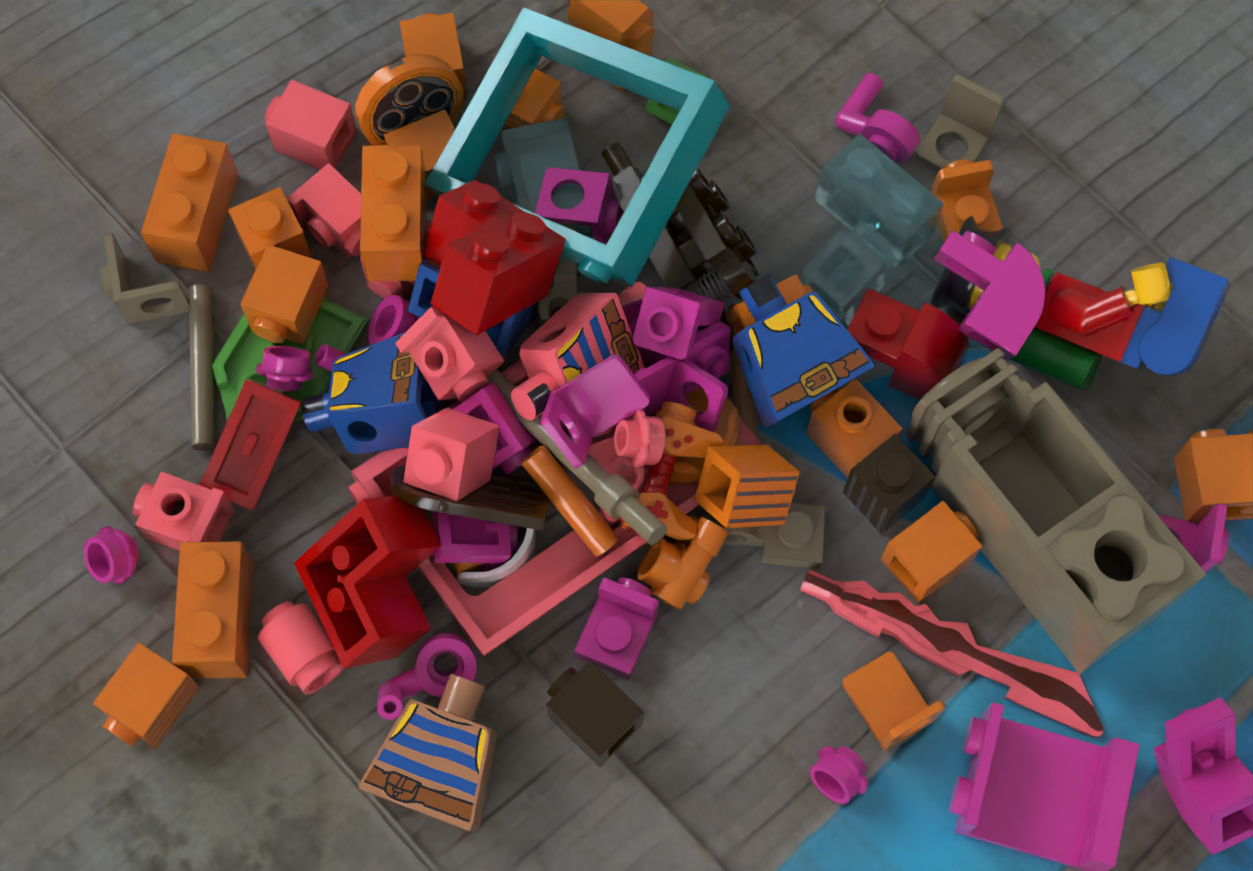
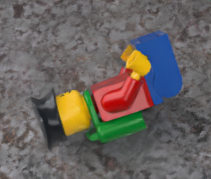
M973 216L968 217L963 222L958 233L963 236L966 231H970L981 236L996 248L993 256L1001 261L1013 247V245L1009 244L1012 236L1011 228L1007 227L995 231L985 230L977 225ZM1029 252L1033 256L1041 270L1040 260L1038 256ZM1169 257L1166 265L1160 262L1131 270L1135 289L1126 290L1122 286L1110 292L1059 272L1055 273V271L1045 269L1042 271L1045 285V301L1041 316L1017 355L1011 358L1010 361L1082 391H1087L1091 385L1103 355L1137 369L1145 370L1148 367L1158 374L1171 376L1183 374L1191 369L1198 360L1231 284L1227 278ZM944 267L930 304L936 308L949 305L962 314H968L983 290Z

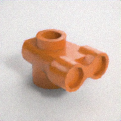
M687 515L696 521L698 525L696 536L689 540L676 539L674 544L664 538L651 545L638 568L637 578L651 587V596L679 610L682 609L686 601L693 604L703 595L710 581V574L705 569L712 557L717 556L729 535V532L703 517L698 519Z

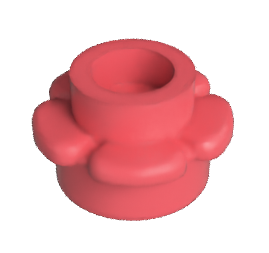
M641 409L629 416L630 420H621L616 427L614 435L615 452L619 457L624 458L625 465L630 469L641 468L643 465H656L660 461L665 447V428L662 420L659 417L645 416L644 410Z

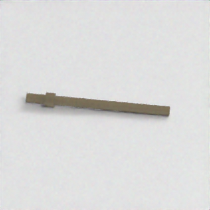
M497 369L488 377L490 384L495 383L520 423L595 493V502L613 519L621 517L650 545L657 543L663 538L667 531V526L638 500L639 493L629 482L619 474L612 476L589 454H587L584 465L577 469L574 468L542 427L541 418L543 414L534 420L523 418L517 412L511 400V392L516 386ZM566 434L570 441L574 443L573 439Z

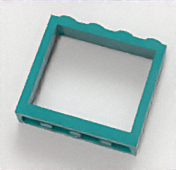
M523 7L426 180L425 185L439 197L473 181L542 56L680 110L607 245L518 207L526 213L538 216L545 222L547 227L566 238L558 265L561 264L563 258L579 264L577 270L597 283L599 281L608 283L611 278L632 288L728 112L730 105L716 82L712 79Z

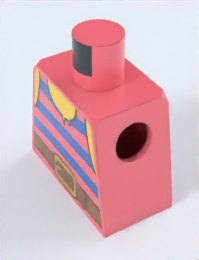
M578 293L521 345L519 355L529 379L512 390L511 400L515 409L523 418L534 420L543 414L552 391L614 354L619 355L633 374L645 367L639 350L633 343V335L617 293Z

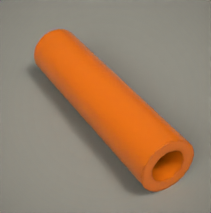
M544 444L522 460V466L595 557L606 552L618 541L619 537Z

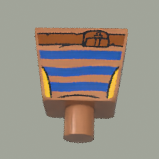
M451 674L438 708L410 699L361 779L358 789L462 829L477 832L482 819L498 735L497 731L472 722L485 686Z

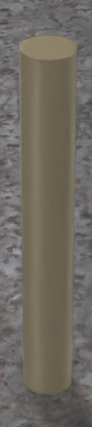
M196 284L189 287L191 447L197 451H209L215 448L212 288L208 285Z

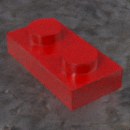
M247 378L199 485L211 490L212 488L222 490L229 501L254 511L302 401Z

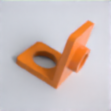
M886 652L847 675L842 681L843 688L884 752L935 722L946 708L941 700L930 706L926 704L892 652Z

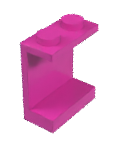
M994 702L981 714L980 718L972 717L963 744V753L972 755L967 778L957 777L949 805V812L958 814L954 832L1085 871H1108L1116 866L1139 744L1114 737L1102 747L1002 718L1004 705Z

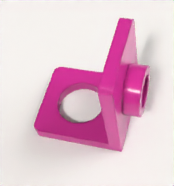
M548 168L545 171L535 214L556 223L591 226L595 240L607 245L624 211L619 204V200L616 198L609 173ZM566 184H575L584 190V198L581 203L571 209L558 208L552 202L555 191Z
M614 354L552 391L541 418V425L572 466L577 469L585 464L592 438L648 406L650 395L619 355ZM559 419L569 429L574 443L564 433Z
M670 356L648 368L643 367L634 374L650 395L648 406L642 409L645 412V416L659 410L663 401L675 402L692 408L688 404L684 393L686 383L691 381L699 384L708 397L707 410L705 412L697 411L694 420L696 426L711 432L716 430L728 394V386L688 359L680 360Z
M1216 503L1198 523L1157 514L1205 573L1215 564H1220L1223 561L1229 540V532L1227 529H1224L1227 505Z

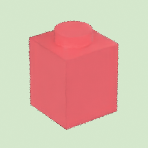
M292 79L282 96L273 98L265 115V125L274 151L319 170L328 163L336 169L357 133L350 103Z
M445 408L414 424L411 428L403 483L454 501L462 499L491 480L500 425L450 408Z

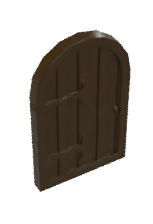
M406 464L397 467L392 472L391 491L399 499L413 506L436 512L543 530L546 511L549 509V501L546 494L533 479L492 472L489 482L462 499L454 501L403 483Z

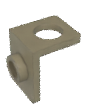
M955 75L950 83L942 111L918 148L916 158L938 171L958 160L969 159L975 162L992 134L1004 99L961 75ZM944 136L958 137L965 143L967 153L958 160L945 159L937 152L936 142Z
M113 233L104 235L108 265H103L99 268L102 287L106 298L114 300L128 325L189 312V299L179 281L131 290L125 255ZM154 298L172 299L168 303L157 306L142 304Z

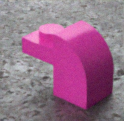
M952 230L934 257V260L983 290L958 330L992 352L1000 347L1006 354L1004 360L1008 361L1017 355L1041 316L1045 301V285L1042 272L1033 256L1019 243H1016L1001 261L993 256L996 248L981 236L970 231H966L961 236Z
M1217 698L1200 707L1187 709L1177 717L1166 721V742L1154 747V755L1161 779L1185 823L1212 855L1253 837V774L1236 756L1235 713L1221 698Z

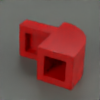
M867 288L847 329L870 358L894 368L888 386L919 400L942 379L961 366L969 349L968 337L958 330L960 325L938 308L924 302L919 311L870 288Z

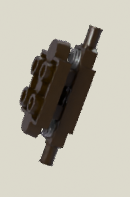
M617 142L607 146L602 151L601 156L605 159L614 175L613 180L623 198L619 201V204L625 212L644 175L640 173L638 168H634L623 149V145ZM698 167L649 257L666 287H676L719 301L720 299L725 301L724 295L729 298L730 293L742 300L743 298L739 292L756 282V277L760 275L751 260V257L757 254V250L740 225L734 227L724 213L731 206L720 187L714 180L708 182ZM687 228L693 237L688 242L681 233ZM724 309L722 312L721 320L725 318L726 312L724 311ZM698 326L697 330H703L708 326ZM731 337L729 353L735 349Z

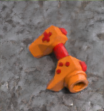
M663 401L660 412L652 416L659 417L664 424L665 447L663 455L656 465L649 466L648 476L646 477L642 493H639L638 500L667 526L666 536L677 540H689L696 536L698 526L696 521L684 514L666 497L667 487H669L671 480L670 476L675 467L674 464L677 457L705 458L708 446H722L723 440L717 433L696 426L694 422L697 414L696 410L679 403ZM621 517L619 518L623 522L622 527L638 534Z

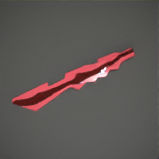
M811 569L808 570L799 591L826 602L835 614L878 638L881 632L894 637L910 652L958 677L971 670L1009 687L1005 699L1092 738H1098L1102 735L1103 726L1078 672L979 646L974 640L968 623L939 621L926 604L914 606L900 592L879 593L864 580L840 582Z

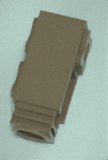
M999 347L984 358H977L959 367L928 391L913 409L912 420L905 435L910 442L917 441L920 445L918 452L923 458L928 455L933 461L931 468L937 475L931 488L953 512L960 511L969 518L978 532L979 538L977 540L982 545L981 551L1077 672L1081 674L1169 610L1207 574L1049 384L1045 382L1034 389L1027 379L1021 381L1017 376L1018 368L1013 363L1008 365L1005 362L1004 357L1006 354Z

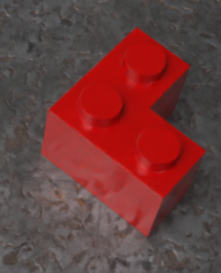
M477 180L442 194L438 197L423 252L424 256L441 266L430 304L477 336L548 296L566 238L547 227L545 222L538 216L524 212L501 197L499 192L492 186L480 183Z
M397 495L363 499L294 562L344 669L395 659L431 630L406 576L442 545L424 509L399 499Z

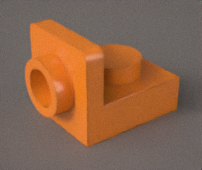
M969 159L958 160L946 165L937 172L929 196L944 242L952 230L959 233L963 222L970 216L974 217L977 225L982 229L994 231L1003 229L989 186L994 174L991 160L973 162Z

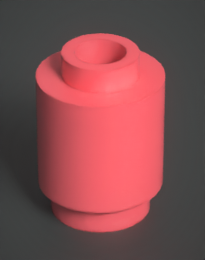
M287 601L276 606L263 617L261 623L264 627L258 635V640L290 686H299L305 695L312 694L328 685L343 671L344 668L322 622L308 603L294 605L291 601Z

